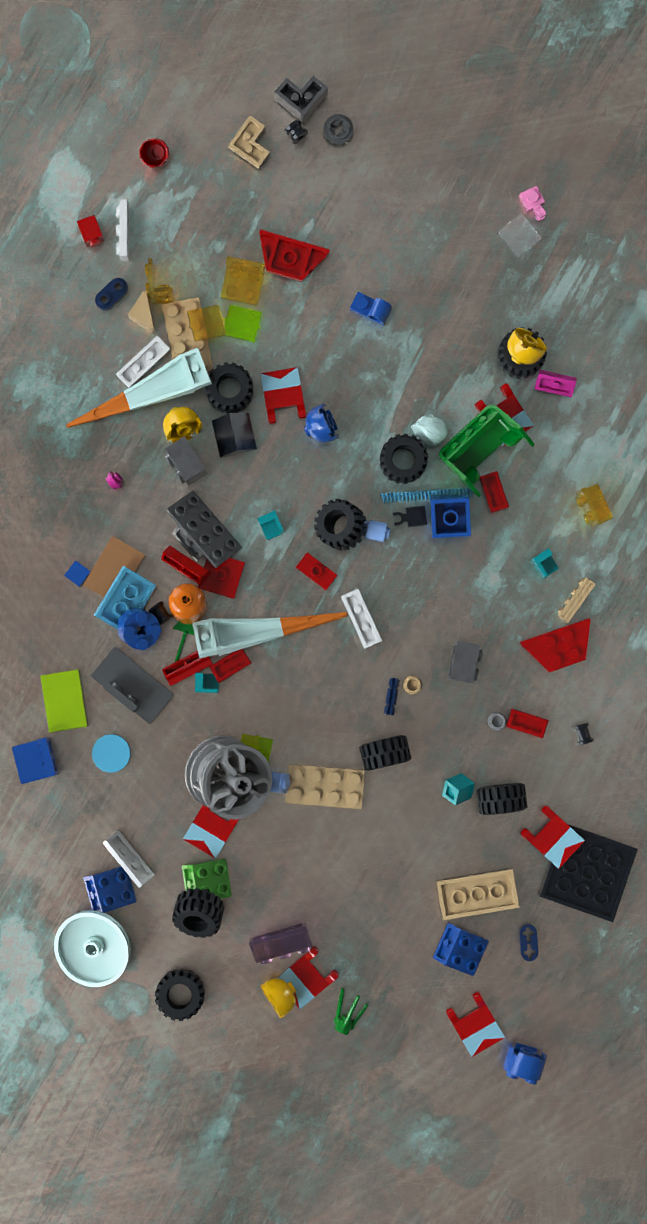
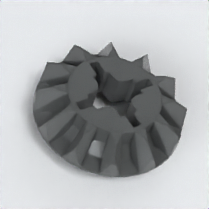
M342 114L330 116L325 121L323 128L326 139L331 141L332 144L336 143L339 145L348 142L354 130L352 121ZM342 123V131L344 132H339L335 136V129L333 128H338Z

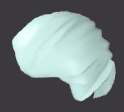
M432 414L422 416L411 426L416 439H420L422 445L426 446L439 445L448 434L445 421Z

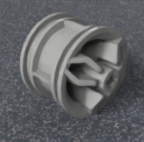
M214 736L201 742L192 751L185 768V782L192 797L202 805L209 807L217 815L227 819H241L255 813L265 803L272 786V772L267 759L258 750L246 746L238 739L230 736Z

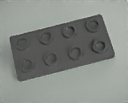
M191 491L166 510L178 524L172 534L196 562L205 555L211 564L217 568L241 550L242 546L195 491Z
M116 647L110 651L91 674V677L101 684L107 692L148 724L152 723L173 697L172 692Z

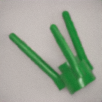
M341 988L337 1012L333 1021L336 1023L334 1029L339 1033L348 1035L367 1009L368 1004L366 1003L353 1020L351 1016L360 999V996L357 995L347 1016L342 1015L340 1017L345 991L344 988Z

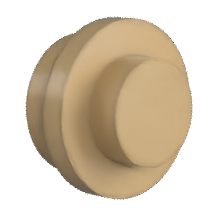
M408 676L403 682V688L408 694H417L422 689V681L417 676Z

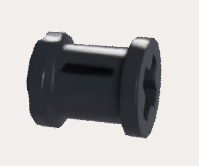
M163 601L148 610L149 613H152L157 618L160 626L173 618V615L169 614L164 608Z
M588 723L572 727L578 740L577 746L594 741L590 736Z

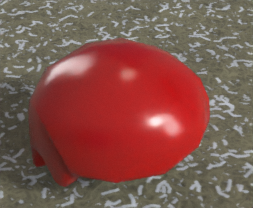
M148 139L142 143L139 149L140 159L149 167H160L169 158V147L161 139Z

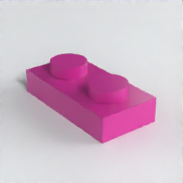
M539 370L535 389L572 398L577 378Z

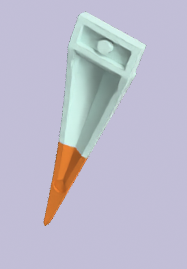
M196 348L180 354L124 392L67 423L66 427L70 428L194 393L195 390L212 384L199 349Z
M340 612L262 619L210 618L193 622L192 624L199 658H204L217 654L219 656L338 620L347 617L348 614Z

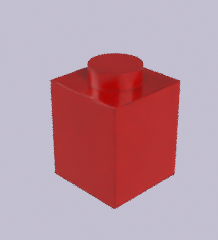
M95 215L77 221L86 247H96L104 241Z

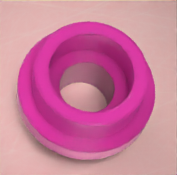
M110 471L106 477L107 483L114 490L123 486L122 477L117 472L113 473Z

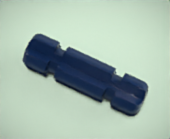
M398 678L389 679L390 688L387 691V705L384 709V714L394 715L395 713L394 705H396L397 687H399L400 683Z

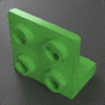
M226 859L181 865L185 891L187 889L199 888L200 890L204 889L212 892L221 899L232 896Z

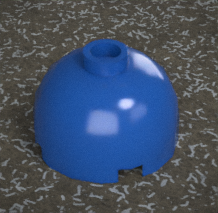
M323 403L309 411L306 416L304 430L307 436H312L315 441L328 443L338 439L339 434L335 435V430L338 429L331 411L323 408L326 406Z

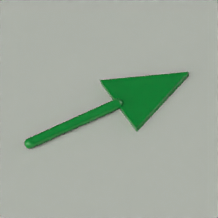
M178 622L172 628L184 632L174 662L180 658L187 633L195 636L193 624Z

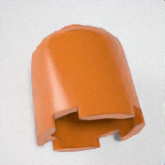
M193 584L179 585L172 590L169 596L168 604L171 614L177 621L183 624H192L193 622L200 621L207 611L205 595Z

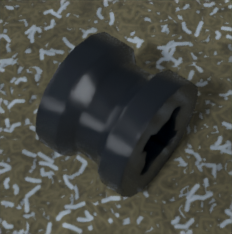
M299 119L293 121L284 130L287 135L291 136L293 144L300 142L308 134L307 129L301 126L302 122Z

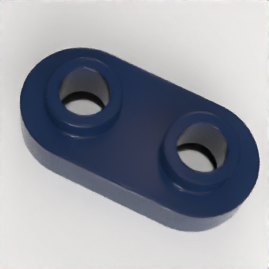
M122 278L111 280L96 295L95 303L97 307L102 311L112 309L128 293L127 282ZM117 284L122 285L121 289L116 290L115 286ZM107 297L108 301L103 303L101 299Z

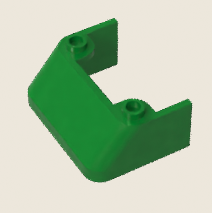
M489 405L440 450L439 457L462 483L479 498L481 494L474 486L480 477L476 468L502 443L507 446H514L523 439L531 447L535 446V444L517 422L496 405Z

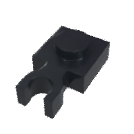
M425 506L406 508V514L401 512L393 513V516L401 517V521L394 522V526L401 525L404 522H407L408 527L427 525Z

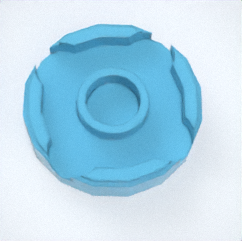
M114 734L105 735L94 744L92 759L95 765L102 771L108 773L118 772L129 763L131 756L130 747L121 736Z

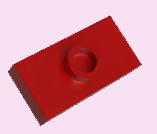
M498 471L480 476L479 480L490 513L509 508Z
M308 552L296 566L299 571L324 590H327L338 576Z
M241 649L232 652L209 666L218 683L252 663L245 651Z
M511 709L506 727L543 738L549 720Z

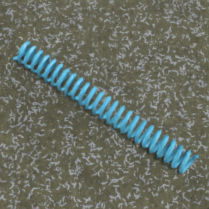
M461 487V489L457 488V490L453 488L452 491L451 488L449 490L446 488L445 490L438 489V491L435 489L434 492L432 489L430 492L427 489L426 492L425 490H419V492L416 490L415 494L413 490L411 493L410 491L407 493L406 491L403 493L401 491L400 494L397 491L396 495L395 492H392V495L390 492L388 494L385 492V494L381 493L380 496L383 498V503L386 502V498L388 503L390 499L393 503V497L395 502H397V496L399 502H401V496L403 502L405 497L407 502L409 498L412 501V495L414 501H416V494L418 501H420V495L422 501L424 500V495L427 501L428 496L430 500L431 494L435 496L436 493V496H439L440 493V496H443V494L446 496L450 495V492L451 495H454L455 491V495H458V492L459 495H462V492L463 495L465 493L469 495L470 489L466 487L463 489Z

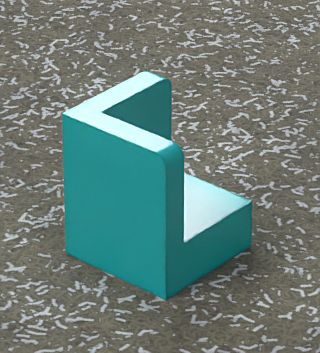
M275 510L257 518L267 540L284 534L283 527Z
M549 548L531 559V562L543 579L559 569L552 558L553 554Z
M195 674V692L219 693V683L213 674Z
M460 773L445 780L442 796L456 806L472 798L475 783Z

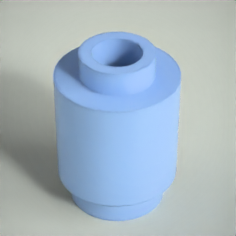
M374 520L364 522L367 524V529H364L366 539L384 542V539L389 538L390 528L387 527L388 523Z

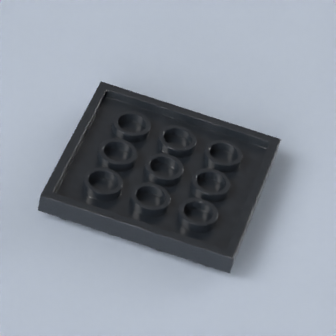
M569 825L585 841L560 869L550 862L539 896L613 922L638 849Z

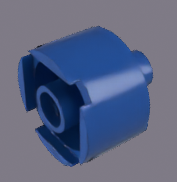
M141 608L126 610L118 620V635L120 639L135 649L146 650L158 640L161 633V627L157 618Z
M510 1043L503 1068L507 1071L506 1075L510 1078L518 1079L520 1077L530 1084H537V1081L541 1079L547 1055L544 1052L540 1055L537 1053L536 1048L525 1044L516 1043L514 1047Z

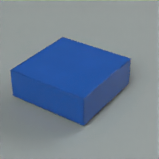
M75 560L64 576L81 587L91 571Z

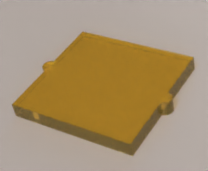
M219 305L187 311L190 323L189 328L192 330L195 342L227 335L224 326L225 319L222 318Z

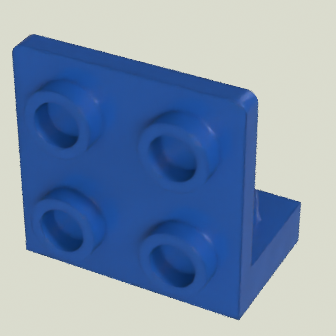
M49 737L12 747L21 784L59 775Z
M122 867L83 877L91 908L94 911L106 913L136 903L130 876Z
M448 922L433 958L445 966L474 976L489 941Z

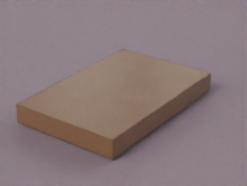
M112 536L83 585L105 597L122 566L136 573L146 555Z

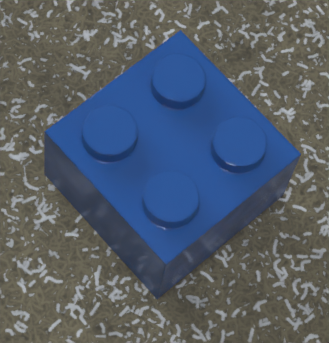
M468 494L430 497L432 538L471 536Z

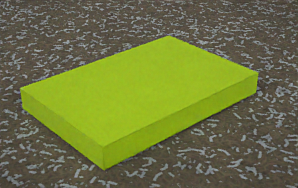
M79 669L41 675L49 733L87 727L88 723Z

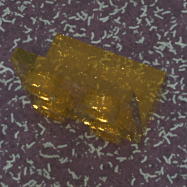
M227 256L221 298L257 306L265 273V264Z
M148 258V264H145V275H147V280H149L145 284L148 299H151L153 305L175 302V294L172 287L166 284L156 287L155 265L153 259Z
M598 483L588 488L584 487L576 493L577 497H575L577 505L583 508L585 513L583 518L587 525L590 524L591 528L613 519Z

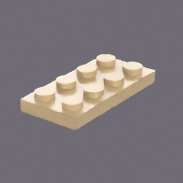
M199 297L162 304L172 359L198 348L206 370L210 373L213 369Z
M288 764L287 774H290V786L287 789L285 803L362 809L365 770Z
M513 869L436 881L442 920L519 908Z

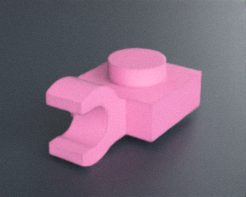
M535 186L520 193L519 197L527 212L533 210L538 222L545 219L546 212L542 207L545 201L538 187Z

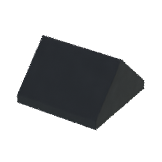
M249 412L229 413L212 420L220 458L257 450Z

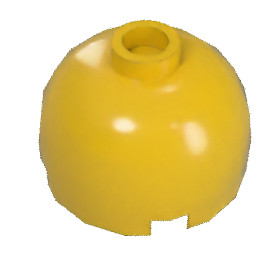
M518 327L512 332L507 348L515 363L530 365L538 362L547 350L546 344L539 337L537 339L533 338L531 331Z
M174 407L165 416L163 429L168 441L172 440L174 443L184 436L188 441L192 439L191 434L195 432L198 434L201 431L202 422L197 413L191 408Z
M272 978L260 985L264 995L280 1018L287 1015L295 1006L296 999L293 993L296 990L291 982L286 983L283 979Z

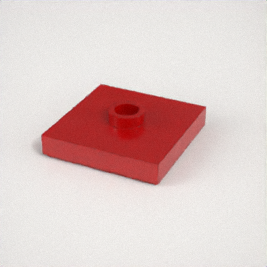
M206 558L204 568L211 573L205 582H202L200 585L198 584V588L235 599L245 562L229 558L215 568Z

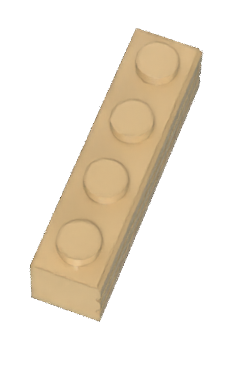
M587 577L579 581V586L577 589L574 588L571 598H567L564 602L566 604L564 608L561 607L557 612L559 614L557 617L565 623H569L596 585Z

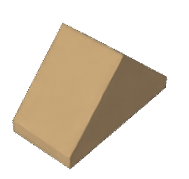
M142 292L128 313V317L147 331L155 333L147 292Z

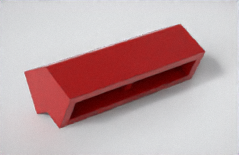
M170 545L162 553L161 560L199 585L205 582L211 573Z
M198 651L163 668L162 672L169 685L172 686L211 666L213 662L209 656L199 658Z

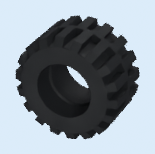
M513 329L502 339L498 348L497 359H499V365L503 367L502 370L504 372L507 371L509 376L512 377L514 375L517 379L521 377L525 379L530 375H535L541 369L547 352L534 364L515 363L507 348L508 340L515 330ZM537 331L535 333L532 332V337L537 339L539 333Z
M225 362L222 366L220 364L217 365L216 369L210 371L209 378L212 384L205 386L209 402L220 412L226 411V413H231L235 411L236 413L241 408L243 410L246 408V404L251 402V397H253L254 388L249 372L244 370L243 366H237L233 362L232 364ZM233 378L240 383L241 390L236 396L226 398L220 395L218 386L224 379Z
M398 434L394 438L388 439V442H385L379 459L380 468L390 481L393 480L397 484L412 483L417 478L419 479L425 471L428 463V453L426 452L425 445L423 446L420 439L417 440L416 436L412 435L411 437L408 434L400 436ZM399 449L411 451L415 457L414 465L406 470L397 468L392 461L394 452Z
M335 499V501H328V505L323 504L321 511L318 510L317 514L319 515L315 517L314 521L317 524L314 525V529L317 530L316 535L323 543L342 551V549L349 550V546L354 548L356 547V542L360 543L362 541L360 538L365 536L366 532H364V529H367V524L364 523L366 517L357 506L344 499ZM346 516L347 525L345 529L335 534L334 526L336 521L340 517Z
M404 735L362 744L359 747L364 770L367 771L408 762L412 759L407 737Z
M525 784L491 785L480 787L476 790L479 813L482 815L519 812L528 808Z
M204 889L184 890L177 897L172 922L176 928H179V931L186 933V935L197 938L211 937L220 929L225 908L224 903L220 900V897Z
M175 969L162 977L156 987L155 1002L159 1006L158 1010L164 1013L163 1016L166 1018L168 1016L173 1021L175 1019L183 1021L186 1018L187 1020L198 1013L205 998L204 984L199 980L200 977L198 975L195 976L190 970ZM183 984L190 989L192 997L188 1004L176 1005L170 1000L169 990L173 985Z

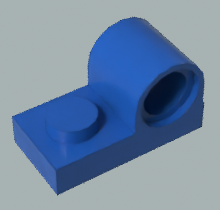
M357 292L350 310L384 326L392 310V305L380 298L373 299Z

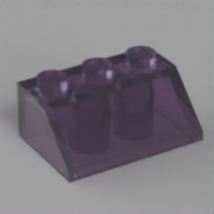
M304 922L250 938L249 945L255 962H261V965L272 962V958L275 957L284 959L290 957V953L298 951V954L310 951L309 948L312 947V942L307 924Z

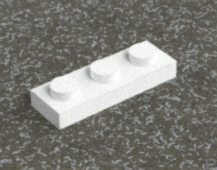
M119 200V206H116V217H119V224H116V236H119V243H116V255H119L121 261H129V203L127 200Z
M156 336L117 372L116 376L130 388L164 358L171 349Z
M359 589L341 596L364 649L381 642V637Z
M119 830L103 842L138 888L155 875Z

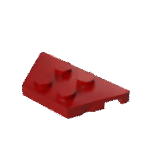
M260 229L259 231L265 268L268 273L303 282L330 253L329 249L265 230Z
M588 618L519 643L549 673L586 660L591 620Z

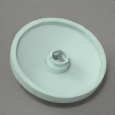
M86 910L73 914L60 926L55 937L54 950L58 964L68 977L84 986L101 987L111 984L122 975L129 964L131 947L127 933L118 921L103 912Z

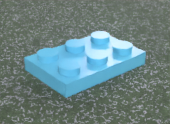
M122 566L94 616L118 629L117 624L120 616L129 609H143L157 585L127 567Z

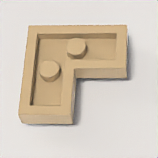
M249 116L228 145L230 150L258 169H260L270 155L268 150L256 143L265 130V126L252 116Z

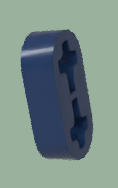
M528 923L523 924L519 928L520 954L526 961H534L538 956L537 930ZM527 927L533 931V934H530V941H527L526 935L523 934ZM527 944H530L531 950L534 951L531 957L524 954V951L528 949Z

